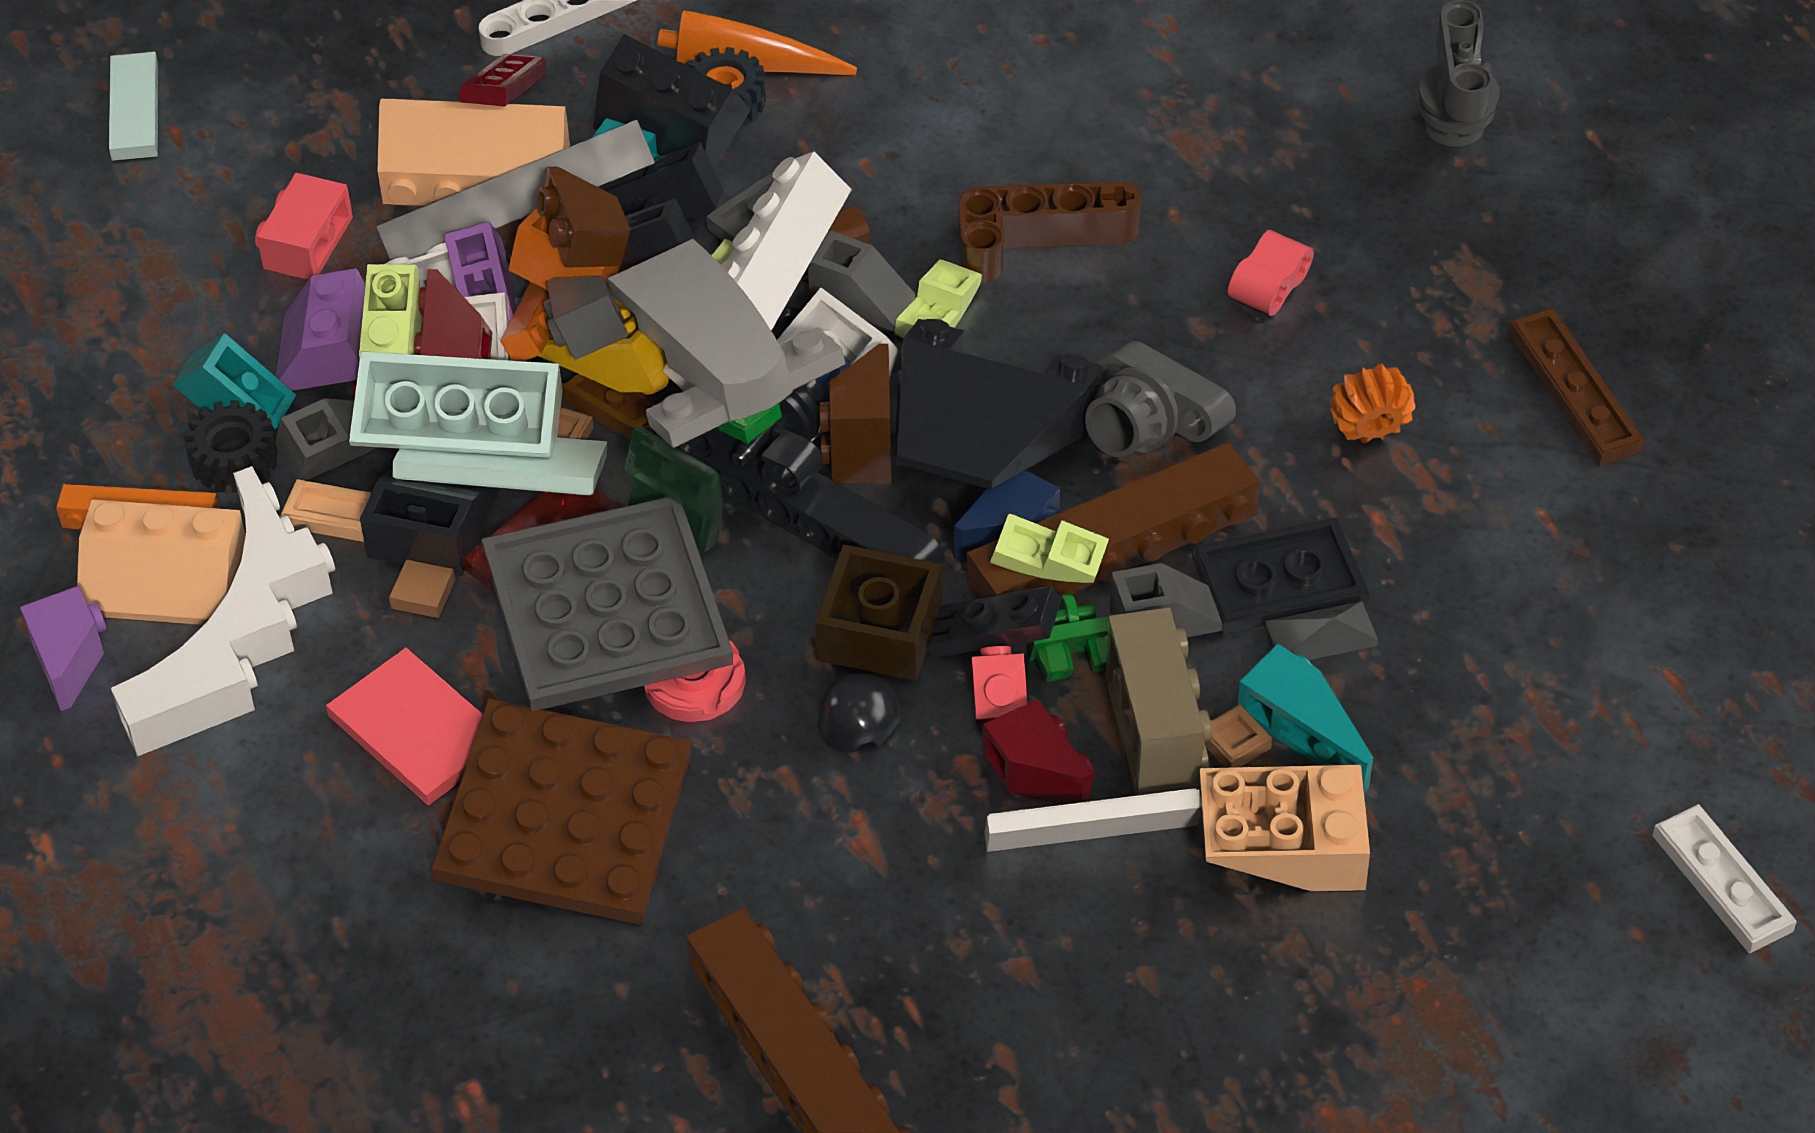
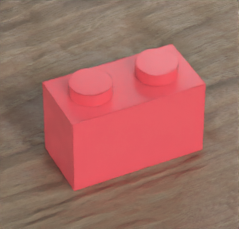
M295 173L287 188L279 192L275 207L268 219L262 221L256 231L255 244L260 250L263 269L307 280L313 275L320 274L353 218L346 184Z

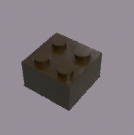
M843 544L815 621L817 661L917 681L930 637L933 634L935 622L938 619L940 607L943 604L942 564Z

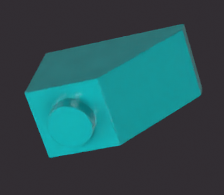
M225 333L194 350L172 384L201 410L206 408L210 413L215 412L213 404L222 402L223 409L230 408V401H239L241 409L244 408L247 402L255 405L256 412L259 409H263L266 412L267 418L271 419L274 430L277 429L281 418L284 417L296 397L292 390Z

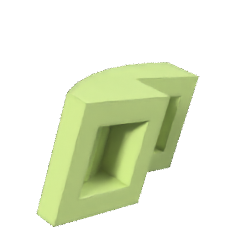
M940 259L919 281L918 295L896 319L894 335L904 338L918 319H940L947 322L950 327L955 328L972 301L981 283L982 274Z
M1009 513L990 563L1045 579L1093 583L1109 539L1062 520L1057 531H1053Z

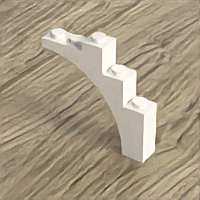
M252 466L233 473L240 504L245 515L246 536L242 560L227 595L208 622L181 648L149 670L111 688L120 721L137 757L254 711L255 708L250 689L258 687L252 667L293 652L294 647L290 630L297 628V624L291 609L332 594L328 573L335 571V565L328 547L325 543L317 545L308 527L295 531L288 516L279 518L276 511L280 510V506L270 482L261 484Z

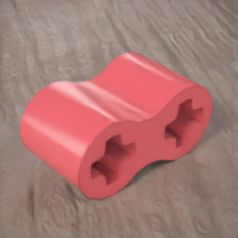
M1267 230L1252 254L1248 258L1243 259L1235 269L1229 283L1228 296L1269 316H1274L1282 307L1290 291L1297 287L1306 277L1313 260V249L1275 231Z

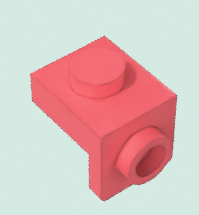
M993 646L981 648V656L971 658L970 673H972L975 721L993 720L1028 704L1024 654H1012L1011 646Z

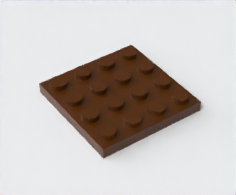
M488 698L432 867V881L643 925L691 758L693 741L546 710L531 711L530 707Z

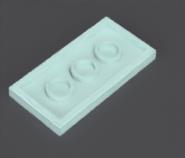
M557 437L550 458L399 449L393 460V477L402 480L591 495L595 490L607 457V441Z

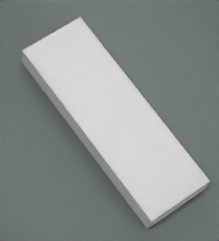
M1699 804L1655 825L1652 836L1749 954L1794 931L1797 922Z

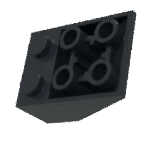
M392 466L377 481L360 517L367 557L404 564L407 559L454 569L455 575L463 576L501 488L396 479L393 477Z

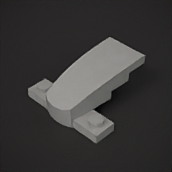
M694 239L608 278L612 295L636 315L639 331L665 351L668 367L695 385L682 393L668 396L663 402L646 410L650 427L672 448L728 421L732 422V420L738 418L745 419L750 415L766 411L792 393V390L846 364L842 347L818 327L810 331L801 332L792 340L779 345L764 318L741 287Z

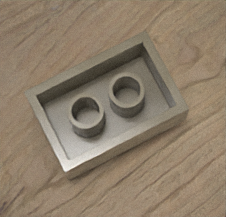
M1170 607L1108 616L1105 681L1135 796L1194 788L1200 791V768H1209L1208 754L1204 742H1209L1212 739L1210 718L1207 710L1198 709L1196 700L1200 698V686L1197 671L1195 668L1187 669L1185 658H1188L1186 632L1184 627L1176 628Z

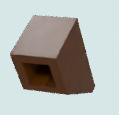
M558 166L548 167L544 187H539L537 192V209L540 216H545L551 245L553 248H558L565 268L621 266L630 227L618 198Z

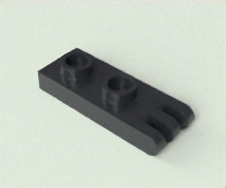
M1053 586L942 605L938 613V621L935 622L933 634L928 643L927 652L936 657L978 651L985 647L1008 646L1049 639L1062 598Z

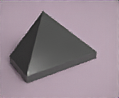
M1362 601L1266 620L1264 623L1272 649L1279 644L1290 652L1302 655L1308 660L1378 645V638Z

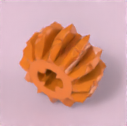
M1378 364L1373 369L1366 370L1362 366L1359 373L1344 375V383L1332 387L1333 397L1329 400L1332 407L1330 412L1334 423L1338 424L1340 431L1344 433L1347 440L1360 439L1364 444L1373 438L1379 437L1383 441L1385 435L1399 433L1400 425L1408 424L1413 420L1412 411L1416 408L1414 403L1415 396L1411 385L1407 384L1405 377L1401 375L1398 367L1386 369L1383 364Z

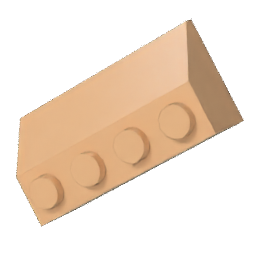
M380 100L378 177L383 204L427 206L570 147L566 106L519 104L496 106L450 101Z

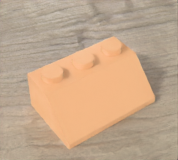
M91 499L79 537L77 586L80 587L87 605L97 602L104 618L204 625L227 595L242 560L246 534L240 510Z

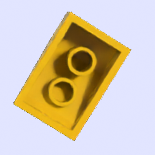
M616 297L614 298L625 319L628 337L574 360L568 346L565 345L559 348L551 334L542 354L539 355L541 358L559 364L566 369L619 392H643V394L648 395L662 390L669 383V377L662 371L667 363L665 351L639 331L636 315Z

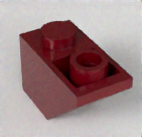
M428 269L427 284L422 286L419 291V311L424 317L422 332H417L415 336V355L490 359L493 332L481 314L438 269Z
M1039 699L983 724V756L1008 792L1062 805L1091 801V784L1095 780V773L1090 760L1083 752L1077 753L1068 741L1066 729L1057 715L1050 716Z

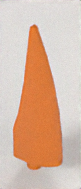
M683 10L679 32L660 29L657 46L676 49L677 61L685 65L691 59L698 62L697 55L702 52L709 57L711 56V49L719 48V53L724 54L726 53V47L734 48L735 55L744 50L749 52V59L755 56L759 60V66L763 65L764 72L856 76L857 72L856 66L789 37L756 26Z

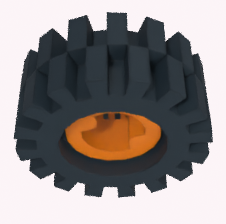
M726 47V53L724 54L719 53V48L711 49V56L708 57L702 52L697 55L698 62L692 59L689 61L687 66L734 89L751 109L746 117L753 122L758 118V112H763L765 108L764 102H766L763 65L759 66V60L755 56L749 59V52L744 50L735 55L734 48ZM746 119L742 123L741 127L746 126Z

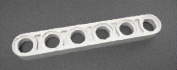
M523 0L482 19L479 23L481 47L487 54L493 56L512 54L637 0H588V2L582 5H569L567 3L569 0ZM534 15L549 16L548 19L540 22L528 20ZM497 31H507L510 33V35L503 38H492L489 36Z

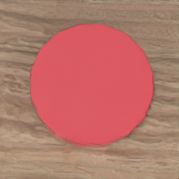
M729 641L733 651V665L645 685L644 689L647 699L655 710L674 720L691 723L712 720L728 712L741 698L746 683L744 662L739 656V650Z

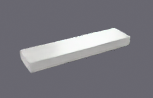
M1194 788L989 814L986 818L984 833L987 852L1197 826L1202 810L1200 791Z

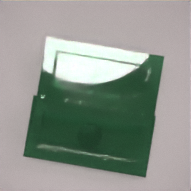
M641 426L634 428L624 469L625 472L634 476L628 506L669 497L683 506L697 548L705 552L716 546L722 517V488L718 472L680 449L672 448L666 441Z

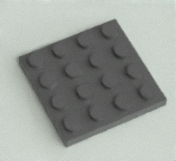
M679 495L482 539L484 557L531 711L733 665V651Z

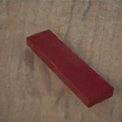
M503 54L460 86V102L507 106L546 75V59L538 56Z

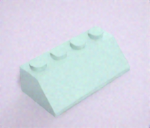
M361 352L349 439L350 446L550 458L559 430L563 392L559 364Z

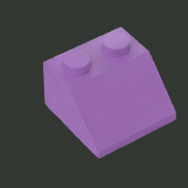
M357 268L311 276L285 313L276 378L290 390L357 380L366 286Z

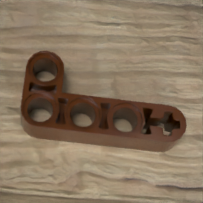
M1122 181L979 186L964 191L959 199L961 267L982 274L981 283H988L998 279L1002 274L1003 254L1006 248L1129 243L1139 235L1142 196L1140 190L1135 185Z

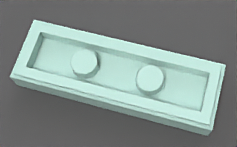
M156 52L110 56L109 151L112 161L158 156V61Z

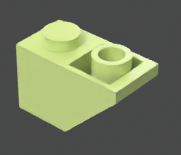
M367 264L359 358L361 352L415 355V336L417 332H422L424 317L419 311L420 282L418 268L415 264Z

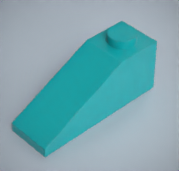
M1277 644L1240 681L1238 704L1268 734L1317 766L1361 765L1363 790L1365 793L1369 789L1374 757L1321 671L1315 668L1304 656L1294 654Z

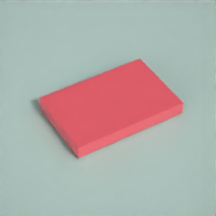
M407 648L400 651L326 705L328 716L428 806L461 782L483 717L479 710Z

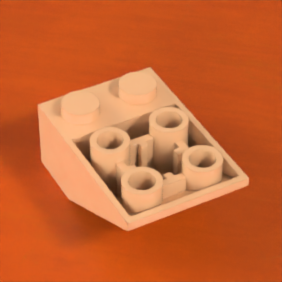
M1361 765L1200 768L1206 862L1308 891L1366 890L1370 847Z

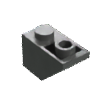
M832 230L823 239L808 265L810 300L822 288L865 321L893 332L895 331L898 316L915 300V293L873 245Z
M604 276L555 277L546 281L550 299L543 301V304L550 318L547 321L549 329L558 347L567 345L574 360L628 337L624 316Z
M324 398L281 418L275 445L296 479L307 481L379 448L350 446L349 439L354 408L353 400Z
M1163 563L1112 572L1111 615L1170 607L1176 628L1184 627L1187 638L1222 631L1223 624L1208 585Z

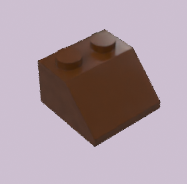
M878 344L829 381L830 402H820V431L830 432V435H821V455L823 464H831L832 480L838 484L891 483L889 344Z

